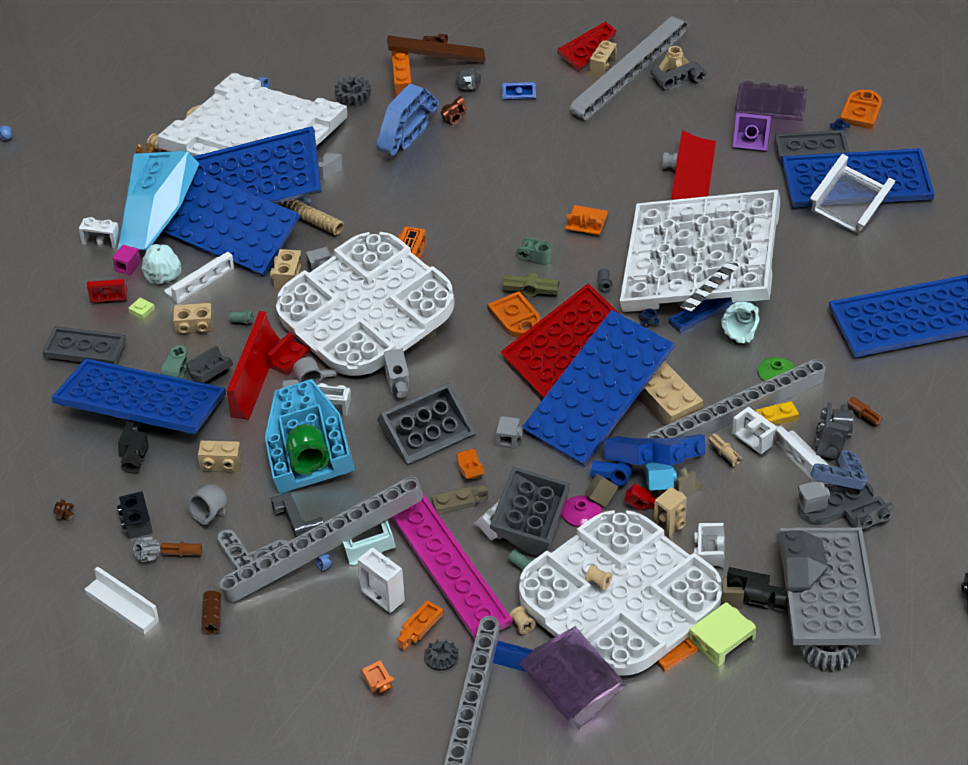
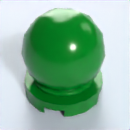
M310 424L297 425L288 433L286 449L290 455V463L295 472L302 475H311L312 471L319 468L323 470L328 465L330 460L329 450L325 445L324 435L317 427Z

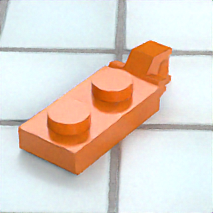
M426 600L402 625L400 636L397 639L398 647L405 651L412 642L417 643L444 615V609Z

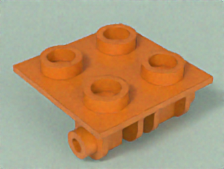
M574 205L571 214H567L568 222L565 229L600 235L609 211Z

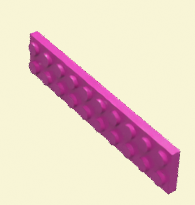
M424 494L420 502L391 517L474 640L476 639L480 620L485 616L495 617L499 622V630L513 625L512 618Z

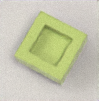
M139 298L128 310L129 314L144 320L155 310L153 303Z

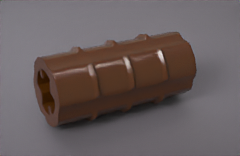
M209 590L203 594L201 623L203 633L214 635L220 631L221 594L217 591Z

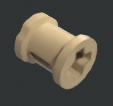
M595 564L589 567L585 576L587 582L599 585L602 590H606L609 587L613 578L611 572L606 573L598 569Z
M523 606L513 609L509 614L512 622H515L521 634H527L534 629L536 623L534 619L529 618Z

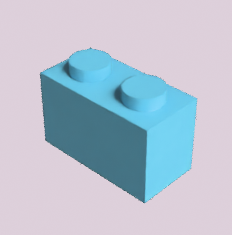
M656 462L644 464L645 482L649 490L674 488V482H677V473L674 470V466Z

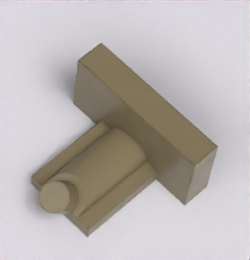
M686 467L679 470L681 477L677 478V482H674L675 490L682 492L687 498L703 490V484L696 478L694 470L689 473ZM668 489L659 490L658 494L662 495Z

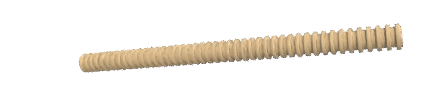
M153 133L149 136L147 140L149 148L158 152H171L158 148L157 134ZM293 199L276 203L297 212L300 215V219L329 233H333V235H339L343 229V221L298 200Z

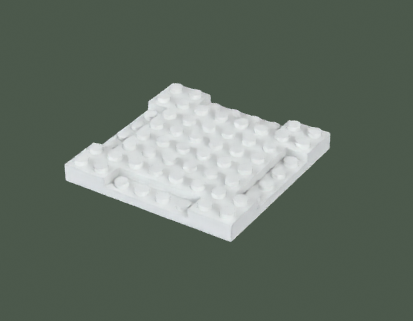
M232 73L214 88L215 94L183 121H174L157 136L158 148L171 152L188 151L192 156H197L311 126L315 129L317 146L347 118V106L325 100L324 98H317L313 102L280 91L261 87V81Z
M778 189L637 203L620 297L623 312L641 311L648 308L659 309L660 303L686 301L727 262L738 266V268L704 300L731 297L733 303L769 300L773 275L771 266L776 224H778L781 201Z

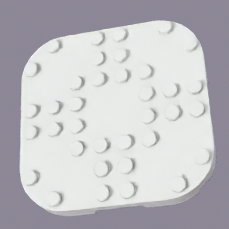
M366 232L352 237L334 250L335 256L310 273L304 270L287 282L278 293V302L276 304L282 325L300 342L309 347L325 364L340 374L358 376L374 373L383 367L385 351L403 348L404 352L444 323L454 309L455 298L448 278L434 266H427L412 254L410 247L399 238L385 232H379V235H370V232Z
M615 510L594 516L577 528V535L552 553L546 551L529 563L520 576L519 598L521 605L532 619L590 666L602 673L624 676L638 674L652 666L689 637V628L719 608L722 602V581L713 566L696 553L689 555L664 536V530L647 517L627 510L626 514H615ZM595 564L598 569L613 574L612 581L606 590H602L599 585L585 580L591 565Z

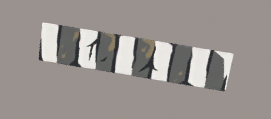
M728 262L724 264L680 307L692 311L732 274L738 266Z

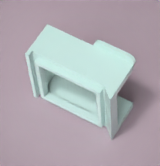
M387 520L372 527L382 526L384 533L354 543L352 539L347 542L343 541L351 566L358 565V558L372 547L380 553L396 548Z

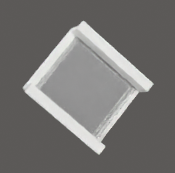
M842 154L811 196L810 200L813 201L811 211L859 235L862 228H864L895 184V180L889 178L882 185L847 167L848 156Z

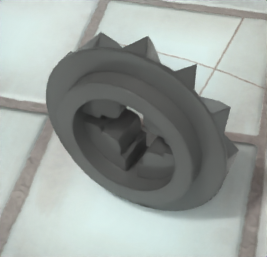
M437 639L435 643H429L428 648L425 649L424 656L429 666L436 669H446L457 662L459 654L458 648L455 647L454 643H448L447 640L439 642ZM441 650H444L445 653H443L439 659L438 653H440Z

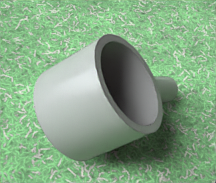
M310 357L298 360L293 366V373L299 383L312 379L318 385L322 378L336 377L337 374L334 369L320 370L315 360Z

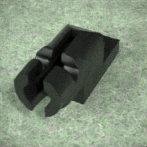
M127 420L118 441L119 456L122 457L121 468L127 473L136 474L141 467L149 444L147 435L140 432V425L136 421Z
M729 567L727 587H742L744 590L743 602L760 605L764 608H769V606L773 605L774 610L785 611L787 591L781 587L769 585L770 575Z

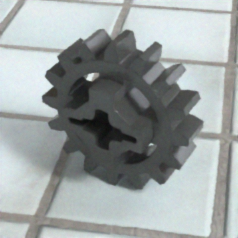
M349 76V79L342 78L343 81H337L338 84L335 85V96H337V100L342 99V103L346 101L349 105L351 103L357 104L358 101L363 103V99H368V96H371V85L368 83V80L364 81L363 77L358 79V76Z

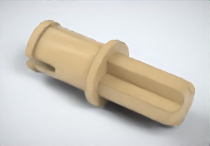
M715 433L709 437L708 441L719 451L718 454L724 456L732 466H737L741 462L742 457L731 448L732 445L730 443H725Z

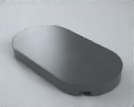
M868 482L864 489L828 484L825 485L830 492L827 508L804 513L798 502V514L807 523L826 525L845 518V509L872 499L874 491Z

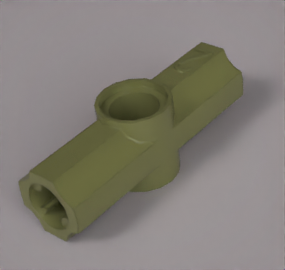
M527 273L525 276L504 274L502 288L508 291H520L527 297H534L537 293L558 295L559 280L540 278L536 273Z

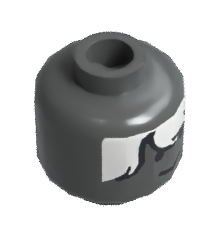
M462 68L459 70V73H456V85L461 90H475L478 84L481 83V75L478 74L475 68Z

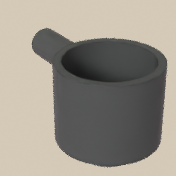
M847 404L841 405V409H833L830 422L849 426L848 435H852L853 410H849Z

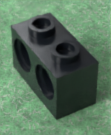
M143 491L120 496V505H117L119 517H124L123 520H120L123 532L127 531L129 539L152 534Z

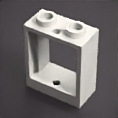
M373 547L358 558L361 592L391 613L405 601L402 568Z

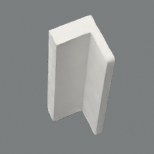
M226 252L165 289V295L177 304L234 269L232 254Z
M782 426L776 429L774 443L814 482L817 481L810 476L813 465L816 463L828 464L819 455H816V452L793 430L787 432Z
M96 567L94 569L96 580L84 589L87 596L143 634H146L159 622L157 609L153 603L101 568Z

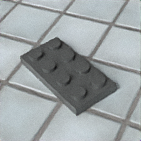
M844 130L775 134V143L780 161H782V156L849 152Z
M54 326L42 353L45 358L83 362L86 358L116 365L125 345L126 335Z

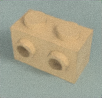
M201 440L198 451L200 471L240 472L242 461L240 442Z
M670 487L655 500L654 523L664 530V534L668 537L677 530H681L686 524L687 497L673 487Z

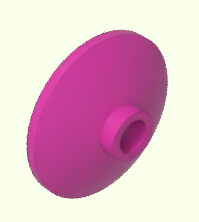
M574 496L567 500L562 518L569 525L580 527L594 516L602 513L601 506L588 496Z

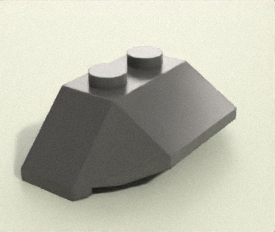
M803 530L780 531L777 538L788 591L810 590L813 584L828 570L822 539Z

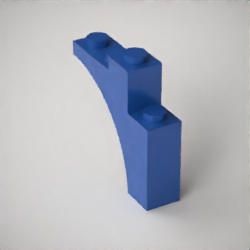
M702 434L675 438H628L617 436L604 439L605 459L635 465L651 462L674 465L684 462V459L705 454V435Z

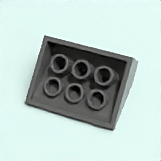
M449 383L386 410L377 419L385 437L407 465L476 434Z
M512 467L491 521L490 529L526 553L540 556L544 552L549 551L568 499L571 483Z

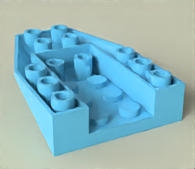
M188 151L134 154L118 250L122 245L138 248L139 252L147 251L178 211L199 166V163Z
M310 379L275 390L265 433V441L273 480L279 494L356 471L341 415L316 383ZM297 425H313L324 435L330 460L323 470L319 468L312 471L311 475H302L295 472L292 467L290 455L286 449V439L288 433Z

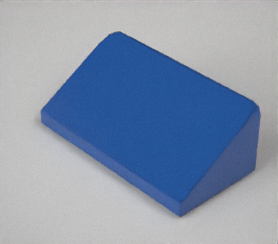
M536 82L502 83L503 100L536 99Z
M498 641L493 663L529 672L537 651Z

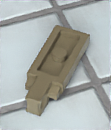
M486 485L467 487L431 495L435 511L440 515L475 507V504L488 499V490Z

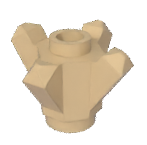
M671 46L659 68L666 73L667 70H673L689 62L683 56L680 47Z

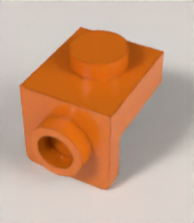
M474 448L456 454L459 471L466 479H475L479 475L485 474L484 466L478 461Z
M381 660L360 671L373 694L378 691L381 694L392 688L391 684L395 679L393 676H389Z

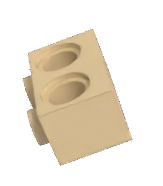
M279 250L278 256L274 258V268L270 272V278L273 279L274 287L282 288L287 282L300 274L303 264L301 251Z
M211 303L174 305L173 321L175 333L212 332L213 312Z

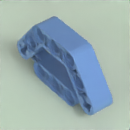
M411 83L408 84L386 109L376 145L377 150L393 156L399 148L406 149L427 127L429 121L427 115L437 111L439 100L427 89Z

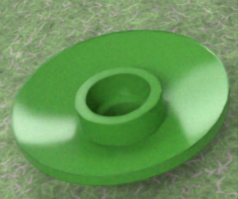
M770 357L759 364L758 375L763 381H766L795 368V366L785 358Z

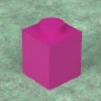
M122 245L112 258L115 272L130 276L141 263L139 249L127 245Z

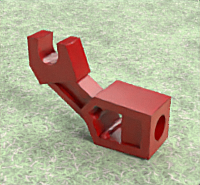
M634 483L626 491L624 502L640 511L646 508L655 509V500L657 498L652 497L650 491Z

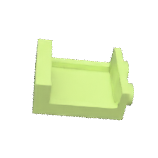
M727 602L689 628V640L718 667L725 663V655L746 639L752 642L756 637V626L751 620H747L740 614L738 609L732 607Z

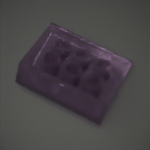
M743 81L738 88L734 115L736 113L771 116L773 119L803 121L808 89H804L803 86L789 88L784 84L770 86V83H760L758 85L753 84L751 81Z
M576 626L535 648L520 662L522 667L567 721L577 729L582 728L627 685Z

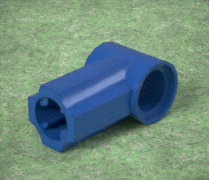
M594 460L590 476L593 479L596 474H599L612 481L615 485L622 486L626 484L632 475L633 468L629 463L619 462L616 464Z

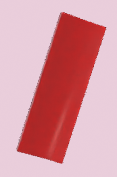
M682 130L671 200L709 196L716 140L700 138Z
M264 311L258 312L226 390L231 418L250 419L270 368L268 354L280 342L279 337L269 323L267 312Z

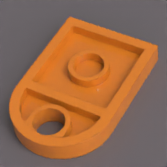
M871 90L852 92L846 101L840 119L850 125L873 129L882 107L881 96Z
M520 291L487 304V310L502 328L513 337H520L529 330L523 327L531 328L541 320L538 312Z

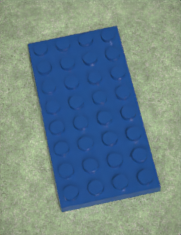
M312 126L193 156L199 163L196 172L275 204L322 192L315 129Z
M921 148L782 156V164L792 207L812 206L811 196L842 154L848 156L847 167L882 185L889 178L895 180V184L882 202L934 199L935 193ZM842 175L820 206L872 203L878 193Z
M196 172L180 208L161 233L217 257L229 252L233 256L234 264L265 277L274 262L275 256L278 255L279 250L283 247L300 215L295 211Z
M968 275L829 301V309L854 357L968 335Z
M611 310L522 426L523 431L585 467L604 442V439L607 438L674 349V343Z
M85 358L53 394L52 403L79 410H87L97 414L110 415L115 418L142 422L152 426L165 427L170 430L196 434L226 395V388Z

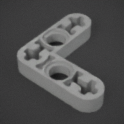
M223 530L217 537L219 547L235 570L242 567V561L246 565L288 542L286 540H277L248 553L232 530ZM235 550L241 551V554L237 556L231 555Z

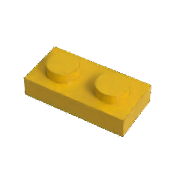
M792 401L756 409L757 413L774 425L799 420V413Z

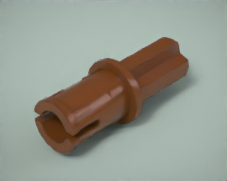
M855 396L848 400L847 405L859 414L860 418L864 417L875 426L882 422L883 418L871 410L870 405L862 403Z
M183 541L180 543H162L160 548L162 555H180V557L202 555V543L192 544L184 543Z

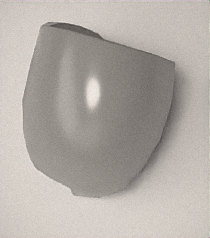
M215 484L203 485L191 494L188 499V508L198 522L202 525H207L212 522L216 515L225 517V507L228 498L219 486Z

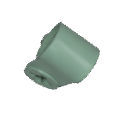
M526 237L522 241V246L517 249L516 255L523 261L548 265L552 262L551 244L547 241Z
M178 345L171 349L161 367L162 375L184 378L187 370L186 362L189 361L186 357V347Z

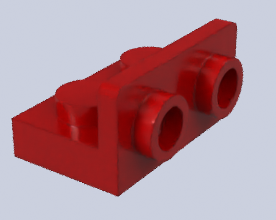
M124 279L87 282L90 303L127 300V285H125Z
M289 332L274 349L270 350L268 354L269 367L289 376L293 371L294 364L308 356L310 353L309 347L295 342L293 334Z

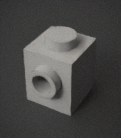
M501 416L496 431V446L516 449L518 438H522L523 427H520V418Z
M808 482L798 486L797 501L804 513L827 508L830 492L822 482Z

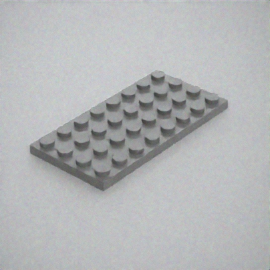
M862 527L780 528L779 532L803 530L821 538L828 564V570L813 584L810 590L788 591L786 584L793 645H881V635Z

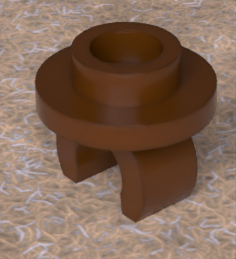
M63 499L60 502H56L53 513L56 514V519L63 517L64 519L71 520L74 515L72 513L74 505L66 503Z

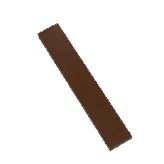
M390 35L387 37L389 51L478 63L485 62L484 48Z

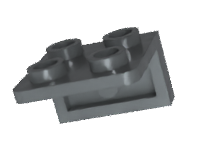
M828 402L827 407L822 408L820 419L823 420L817 424L816 434L819 435L815 437L814 446L817 447L816 455L838 460L849 432V426L830 422L832 403Z

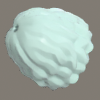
M154 244L146 251L141 270L150 284L162 285L164 283L169 284L176 277L180 276L182 267L178 256L174 254L168 245Z
M736 302L730 305L721 319L722 328L725 330L724 334L728 335L732 340L735 339L737 343H750L754 338V333L760 320L758 315L759 308L749 302Z

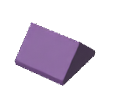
M736 113L732 147L767 151L771 116Z

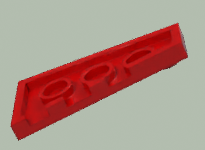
M605 21L558 48L557 54L580 72L590 62V58L603 40L610 42L616 35L617 30Z

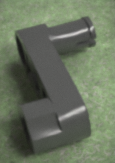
M695 61L670 70L667 73H664L658 66H654L650 70V74L657 79V82L664 89L673 88L692 79L700 83L707 76V72Z
M291 492L270 498L275 514L285 511L295 538L324 523L322 517L307 522L302 521Z

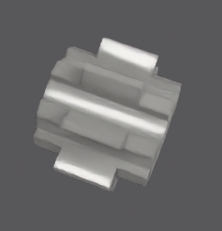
M152 536L138 538L133 547L134 556L138 560L141 559V562L155 560L161 550L159 542L156 539H152Z

